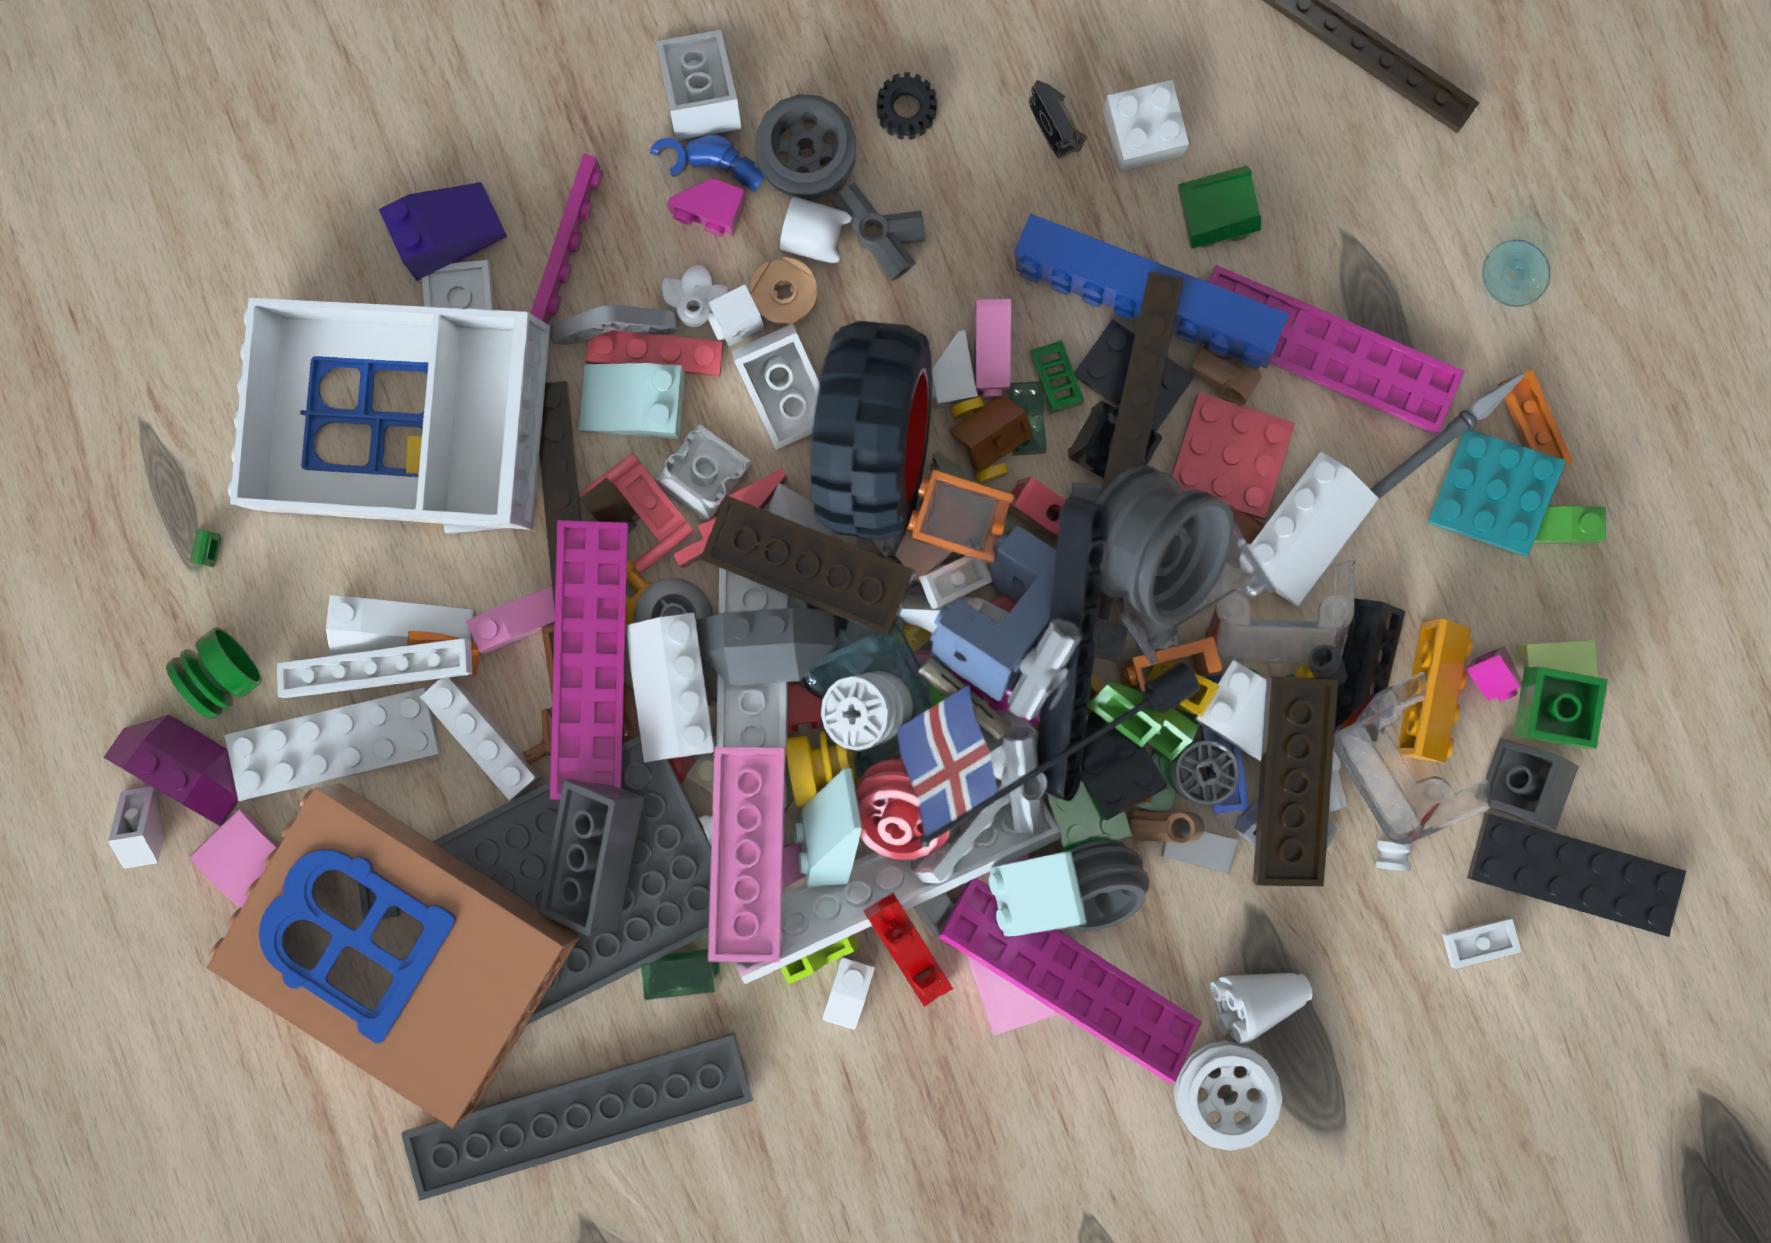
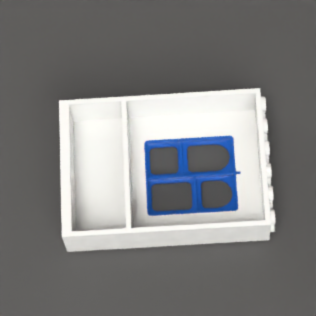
M249 298L248 308L244 313V323L246 326L245 342L241 346L243 365L242 376L238 380V392L240 394L239 409L234 418L237 431L236 442L231 452L234 464L232 479L228 485L230 504L264 512L533 530L550 333L549 325L529 312ZM335 368H356L360 371L358 405L355 409H335L323 402L319 386L321 379L327 372ZM379 370L426 373L425 410L419 414L375 411L372 408L375 373ZM330 423L369 425L371 427V442L368 463L364 466L324 462L315 451L314 441L316 434L322 427ZM401 426L422 429L419 474L406 473L404 468H388L384 466L385 434L388 427Z

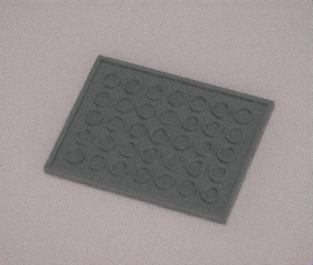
M640 736L622 744L621 788L644 797L618 931L589 937L567 927L580 935V938L528 1024L709 934L711 845L670 760L665 759L644 763ZM550 782L432 842L540 910L560 800L550 799Z

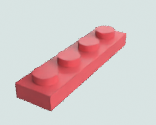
M612 330L588 339L586 362L587 364L653 363L679 365L683 368L685 374L720 377L724 343L723 341Z

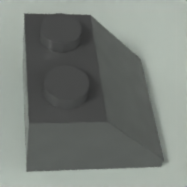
M1500 738L1477 802L1522 820L1556 830L1579 766L1561 755Z

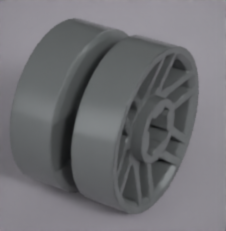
M1214 741L1191 742L1171 761L1169 770L1171 783L1177 793L1188 801L1200 804H1216L1228 798L1235 790L1240 774L1237 759L1231 750L1221 743ZM1206 766L1207 772L1210 774L1208 777L1203 778L1199 768Z

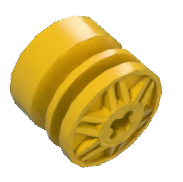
M826 731L820 732V747L814 749L807 734L787 738L786 756L797 809L803 808L820 792V789H823L844 768H851L855 788L857 776L852 750L843 748L837 743L829 746Z

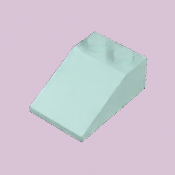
M653 363L584 364L579 432L680 440L685 382L683 368L679 365Z
M844 768L801 809L799 823H794L795 844L801 845L802 853H798V869L800 874H805L807 887L843 885L849 882L862 829L851 768Z
M1071 851L991 867L989 886L992 894L996 897L998 906L996 918L1000 929L1003 930L1004 937L1086 923Z

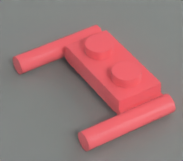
M633 452L579 493L582 497L607 477L615 484L659 540V543L633 562L640 573L695 532Z

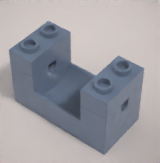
M1018 525L1009 535L1003 533L993 548V551L996 552L994 562L988 566L992 570L990 574L992 582L988 584L1017 602L1007 617L999 625L960 598H957L950 608L944 606L934 621L937 627L930 638L933 642L930 656L932 655L935 660L999 702L1023 673L1020 671L1022 661L1029 652L1039 645L1050 623L1057 550Z

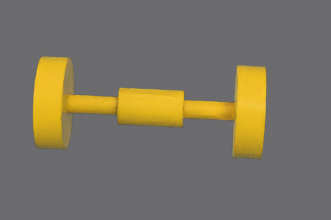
M975 397L951 407L950 410L953 418L959 419L966 416L969 417L985 405L982 397ZM1006 463L995 466L990 465L987 469L976 473L975 478L977 483L981 485L1002 478L1010 472Z

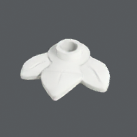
M701 264L688 268L683 274L682 280L665 277L662 282V295L665 303L676 309L679 320L689 327L703 325L708 320L707 315L712 313L708 302L728 293L727 286L712 285L709 271ZM698 307L699 310L691 312L688 310V308Z

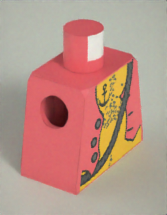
M1033 477L1017 480L1009 493L1014 495V498L1007 512L1047 537L1057 536L1060 513L1066 500ZM1047 509L1050 511V519L1046 515Z

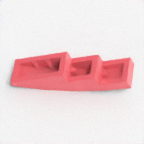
M782 468L729 496L763 509L772 499L778 483L783 485L787 480V476ZM717 517L697 526L703 537L702 540L673 554L682 569L701 558Z

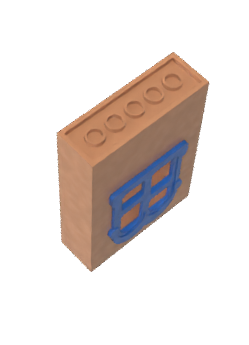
M342 783L310 789L300 802L302 809L297 818L292 819L282 832L284 839L279 848L274 849L264 862L266 869L261 878H257L248 888L246 896L249 898L243 908H239L228 922L230 929L226 936L219 939L210 952L212 959L206 968L449 1127L454 1128L477 1108L579 940L580 935L561 923L539 914L540 910ZM328 870L344 872L376 894L375 903L358 929L350 928L317 905L313 896V887L316 879L323 872ZM392 905L397 906L416 918L424 926L422 934L405 960H400L376 945L372 940L374 931L388 908ZM307 919L327 930L332 937L316 967L312 970L294 961L284 948L283 937L285 931L291 923L297 920ZM346 946L355 948L393 974L391 985L374 1010L368 1009L331 985L327 980L330 970Z

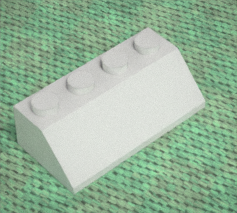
M1321 451L1252 542L1251 546L1240 558L1242 571L1299 607L1378 502L1379 498L1349 468Z
M687 613L665 616L625 625L644 763L713 753L714 747L695 614Z

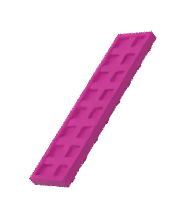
M1218 265L1214 267L1208 281L1209 283L1289 313L1269 364L1433 434H1437L1440 431L1464 370Z
M557 521L550 799L560 800L564 780H575L621 788L628 523Z
M974 878L966 883L938 936L939 938L1167 1083L1176 1082L1202 1021L1058 929L1004 937L1003 930L1000 929L997 923L996 914L998 906L990 886L978 878Z

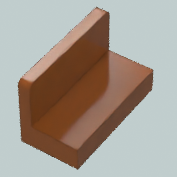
M1005 395L997 397L950 429L952 437L965 446L972 467L979 473L1033 437L1026 411Z

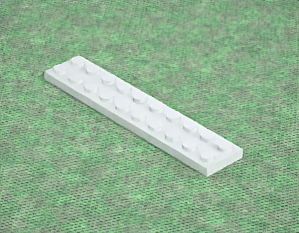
M1010 800L994 815V822L991 826L982 831L974 840L972 850L962 856L955 864L952 875L941 883L921 882L913 873L926 856L914 860H896L880 855L875 851L853 862L848 884L807 887V884L804 883L783 893L781 962H735L744 984L749 983L872 926L863 910L893 892L904 910H907L989 872L991 867L1005 865L1061 839V830L1043 802L1045 816L1043 830L1034 834H1021L1014 829Z

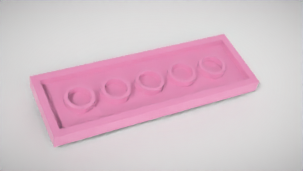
M714 747L708 961L781 962L786 748Z

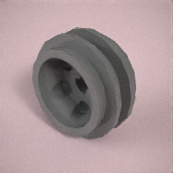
M798 94L780 100L765 113L756 131V158L763 177L777 192L790 198L798 197L813 201L833 194L847 181L855 165L856 135L849 117L837 104L819 95ZM803 123L816 124L811 130L803 127ZM787 129L791 130L792 136L790 139L786 140L780 137ZM831 134L836 141L831 145H827L823 141L824 136ZM806 148L811 149L813 155L802 157L800 151ZM782 153L787 154L789 161L786 164H782L777 159L778 155ZM823 159L831 160L827 166L821 168Z
M1112 840L1093 841L1069 850L1071 851L1086 918L1085 924L1069 926L1070 930L1081 932L1098 931L1115 926L1129 919L1140 910L1146 901L1145 894L1150 887L1149 876L1143 870V861L1137 852L1127 848L1121 842Z

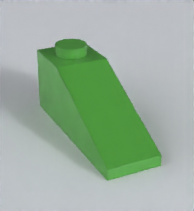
M1548 507L1533 544L1592 545L1606 541V507Z

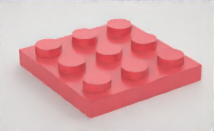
M1199 392L1196 395L1171 476L1178 481L1182 491L1191 489L1202 490L1223 500L1248 516L1263 520L1269 508L1295 423Z

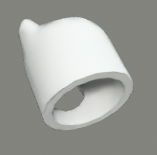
M792 197L785 217L779 248L781 251L828 263L840 262L841 255L836 251V246L840 238L841 227L844 224L850 223L852 217L845 211L802 198Z

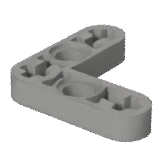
M621 305L595 307L554 323L551 326L553 343L558 345L580 343L612 330L645 334H667L678 330L677 316L674 311Z

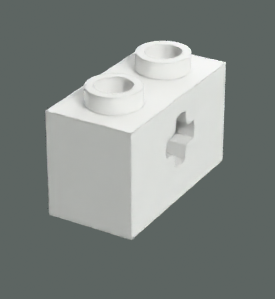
M746 285L708 302L712 313L707 315L710 325L718 341L725 339L728 347L765 330L761 315Z

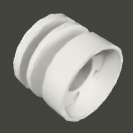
M877 670L840 679L828 689L822 701L821 716L825 730L833 741L846 749L861 750L898 738V728L912 720L913 703L910 691L901 679L890 672Z

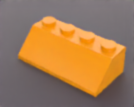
M1442 618L1421 622L1396 755L1434 763H1446V758L1451 756L1454 748V739L1451 737L1453 724L1457 723L1460 716V705L1457 704L1459 691L1464 689L1467 678L1466 671H1463L1465 658L1470 656L1473 647V639L1470 637L1471 628Z

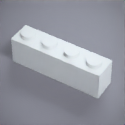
M457 677L439 679L420 696L423 702L509 801L522 796L543 777L532 764L529 765L527 763V758H524L523 753Z

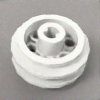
M1224 1040L1203 1045L1188 1055L1174 1087L1178 1114L1191 1133L1210 1147L1229 1151L1251 1147L1268 1135L1279 1118L1282 1103L1279 1078L1269 1062L1245 1044ZM1236 1066L1245 1067L1246 1073L1243 1077H1235L1234 1068ZM1215 1068H1220V1072H1216L1211 1076L1208 1075ZM1223 1085H1227L1231 1089V1093L1227 1098L1222 1099L1218 1094V1090ZM1199 1088L1205 1089L1206 1097L1203 1100H1197ZM1251 1088H1256V1100L1251 1101L1247 1098V1092ZM1211 1111H1218L1220 1114V1118L1216 1123L1208 1121V1114ZM1236 1112H1245L1246 1116L1238 1122L1234 1121Z

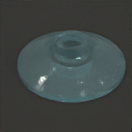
M1509 240L1497 245L1487 255L1482 268V278L1486 290L1495 300L1507 306L1521 307L1533 303L1544 294L1550 281V265L1544 253L1534 244L1524 240ZM1508 271H1513L1517 275L1516 281H1511L1508 278Z

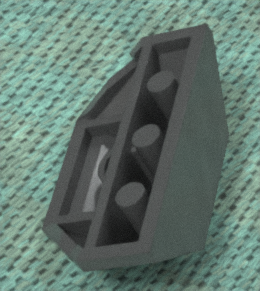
M785 608L720 613L697 619L700 656L730 685L801 681L836 646L834 614L826 610Z

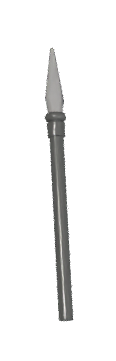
M1524 373L1478 397L1468 410L1461 411L1459 416L1447 425V428L1370 490L1379 499L1453 439L1464 434L1469 428L1475 427L1477 421L1487 417L1524 377Z

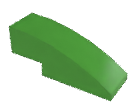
M1108 681L1089 701V708L1107 722H1111L1143 702V692ZM1148 706L1115 728L1141 748L1146 743H1149L1173 761L1193 741L1198 725L1173 708L1165 713H1161L1159 710L1153 711Z

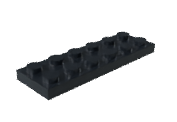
M1484 813L1467 879L1669 937L1686 871Z

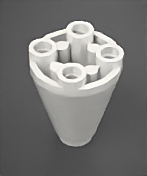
M1304 974L1225 975L1210 983V990L1217 1002L1220 1013L1216 1016L1217 1025L1223 1034L1230 1033L1231 1037L1239 1044L1252 1042L1302 1008L1306 1001L1312 999V988Z

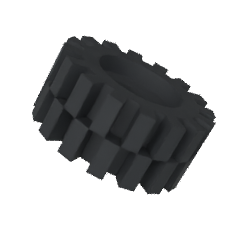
M904 72V77L900 78L899 74L893 75L891 82L889 79L884 82V88H880L878 92L877 116L878 119L880 118L882 128H887L888 134L893 136L896 133L898 134V139L902 140L904 136H909V140L915 139V134L924 135L925 129H930L933 125V119L936 117L937 99L934 88L930 89V82L927 79L923 82L921 81V75L916 74L915 78L910 77V72ZM903 95L915 97L920 105L917 114L909 118L899 116L894 110V103L897 98Z

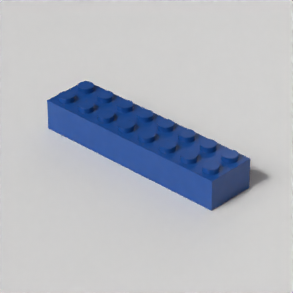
M1030 214L1014 251L1016 271H1019L1020 276L1035 283L1042 280L1051 284V288L1061 294L1069 295L1070 292L1082 296V300L1087 304L1095 307H1100L1103 304L1113 308V312L1116 315L1126 319H1132V317L1139 318L1149 272L1184 278L1173 332L1177 333L1176 337L1190 344H1195L1196 341L1209 346V351L1220 356L1230 354L1241 358L1240 362L1243 365L1253 369H1259L1260 366L1267 368L1289 316V313L1033 214Z

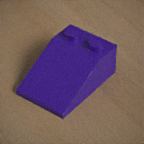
M481 182L408 194L379 209L402 262L416 281L507 237Z

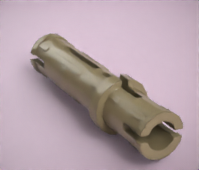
M932 655L917 671L919 675L923 676L947 698L966 687L957 677L937 662ZM970 690L973 712L977 723L989 732L995 740H999L1012 723L990 707L988 699L985 697L980 698Z

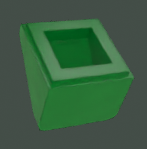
M197 530L190 563L214 567L221 540L220 534L206 530Z

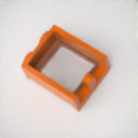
M936 470L932 471L930 478L923 476L917 495L924 498L920 511L913 509L907 530L913 531L911 539L992 564L995 558L993 548L1002 535L1005 526L1004 521L1014 495Z

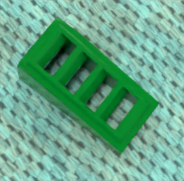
M1063 341L1030 350L1050 415L1082 405L1084 399ZM1058 352V359L1042 363L1040 357ZM1059 365L1063 367L1062 371L1047 375L1045 372L1046 369ZM1066 377L1067 383L1051 387V381ZM1070 389L1071 395L1055 399V393Z

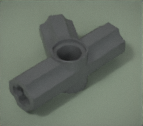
M855 183L845 186L832 198L831 202L836 209L845 211L852 217L851 222L848 223L849 226L859 237L861 245L869 250L891 281L900 278L915 265V261L902 244L925 241L922 210L888 215L878 214ZM870 226H877L882 230V234L877 238H870L865 235L864 231Z

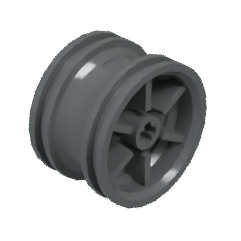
M1138 465L1129 468L1108 485L1096 501V503L1108 507L1109 510L1101 592L1112 598H1122L1129 595L1130 602L1138 612L1163 625L1174 624L1193 613L1206 599L1218 581L1229 557L1233 542V513L1229 505L1223 500L1212 497L1202 490L1191 489L1182 493V489L1175 478L1165 472H1160L1152 466Z

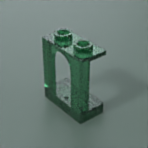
M708 949L673 952L651 963L641 964L644 1000L712 993L717 990L722 982L720 961H708Z

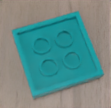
M1469 429L1462 436L1429 517L1428 524L1528 558L1566 460Z

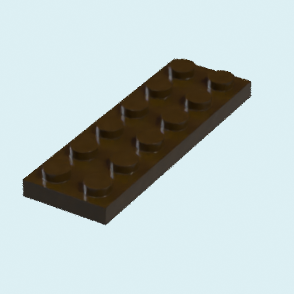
M728 495L724 497L700 558L703 561L887 636H891L917 572L914 569Z
M1267 676L1253 871V883L1257 886L1324 887L1338 691L1337 679Z

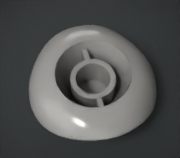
M666 578L651 584L643 591L635 607L634 621L638 623L659 617L694 613L697 628V619L712 616L713 612L708 598L699 587L683 579Z

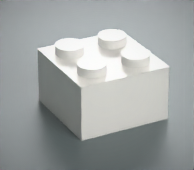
M1173 80L1107 95L1103 106V113L1119 172L1184 155L1189 146V141Z

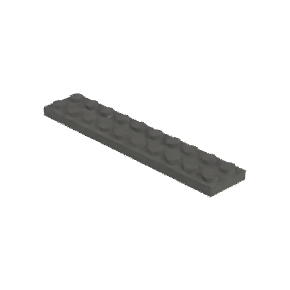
M731 1033L475 1109L472 1114L454 1128L438 1120L404 1130L401 1136L418 1198L421 1201L753 1101V1096L735 1033Z

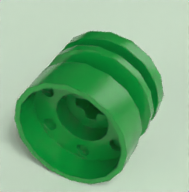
M219 627L213 628L196 641L197 653L190 649H185L181 652L180 658H173L166 664L168 676L181 696L193 709L208 719H215L222 714V708L228 709L233 705L231 693L241 698L262 684L260 672L247 652L232 636Z

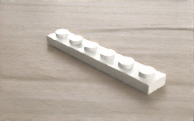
M463 638L277 663L278 697L292 698L471 675V640Z

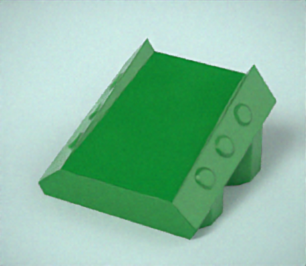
M1247 165L1178 184L1191 248L1212 246L1215 242L1226 239L1242 240L1250 233L1261 230L1262 217L1258 209L1251 176L1252 171Z

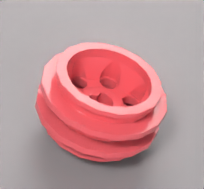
M902 759L885 760L870 766L858 779L855 794L862 828L860 837L868 847L880 855L892 859L914 860L936 852L948 840L950 830L931 841L928 848L920 844L919 839L924 834L918 800ZM882 798L885 799L884 802H879V801H878V799H882Z

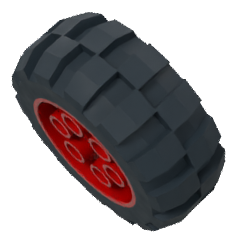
M857 321L840 327L839 331L835 332L830 342L828 354L825 357L813 422L811 494L817 521L839 535L884 540L903 534V532L907 531L913 509L915 510L917 504V495L923 478L930 428L932 363L927 337L908 325Z

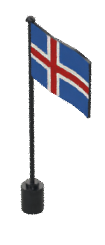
M1179 662L1145 683L1146 691L1143 693V702L1000 791H997L989 750L973 712L970 685L898 728V743L901 759L918 800L924 834L919 839L920 844L926 848L930 847L931 841L1148 706L1153 711L1159 710L1161 713L1169 711L1200 691V686L1194 673L1184 662Z

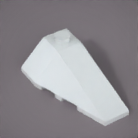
M330 595L326 624L330 655L335 656L407 646L409 631L445 634L461 639L465 638L472 642V635L466 621L474 618L475 610Z

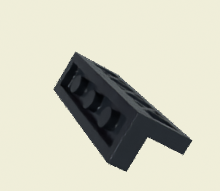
M1354 598L1350 618L1353 612L1354 615L1341 654L1348 678L1342 685H1338L1335 733L1375 742L1405 611L1385 602ZM1388 614H1391L1389 629L1387 630L1386 622ZM1382 649V659L1379 663L1378 656L1380 650ZM1374 682L1375 689L1373 695H1376L1356 719L1359 722L1338 732L1341 726L1372 697L1370 690ZM1366 715L1367 723L1364 732L1361 731L1363 725L1364 716Z

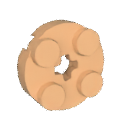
M785 257L772 262L768 261L757 269L750 285L751 297L761 317L771 324L787 326L793 323L795 326L805 320L816 305L817 283L811 270L797 259ZM786 284H789L791 286L790 292L793 295L790 298L785 297L783 300L778 299L779 294L775 291L776 287L783 288Z

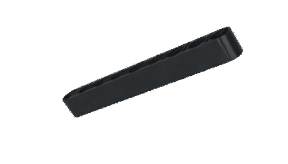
M1071 496L1065 501L1060 513L1049 625L1058 618L1071 622L1080 629L1079 635L1081 639L1065 665L1068 669L1065 679L1054 691L1049 693L1041 707L1037 747L1039 766L1086 737L1109 510L1103 504ZM1084 747L1042 772L1047 779L1045 793L1067 802L1075 797L1081 782Z

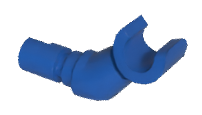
M710 134L688 141V146L684 147L672 138H662L656 141L650 150V154L660 156L668 148H673L677 151V164L670 168L672 177L680 175L686 169L687 164L691 163L692 167L711 166L714 169L721 168L725 172L730 170L733 172V178L755 193L765 179L762 172L754 166V161L747 156L741 158L739 156L740 151L733 147L734 143L720 135Z

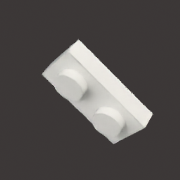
M1509 917L1442 934L1450 965L1454 969L1521 952L1513 919Z

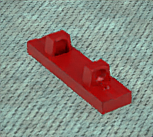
M894 892L863 910L868 921L924 1007L933 1002L937 997L953 989Z

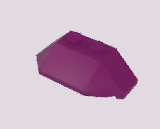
M165 715L124 728L103 757L218 826H221L238 803L228 750L171 715Z

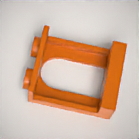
M1214 637L1124 660L1125 667L1121 668L1124 685L1140 692L1146 691L1141 668L1189 655L1193 657L1198 675L1221 671L1222 666Z

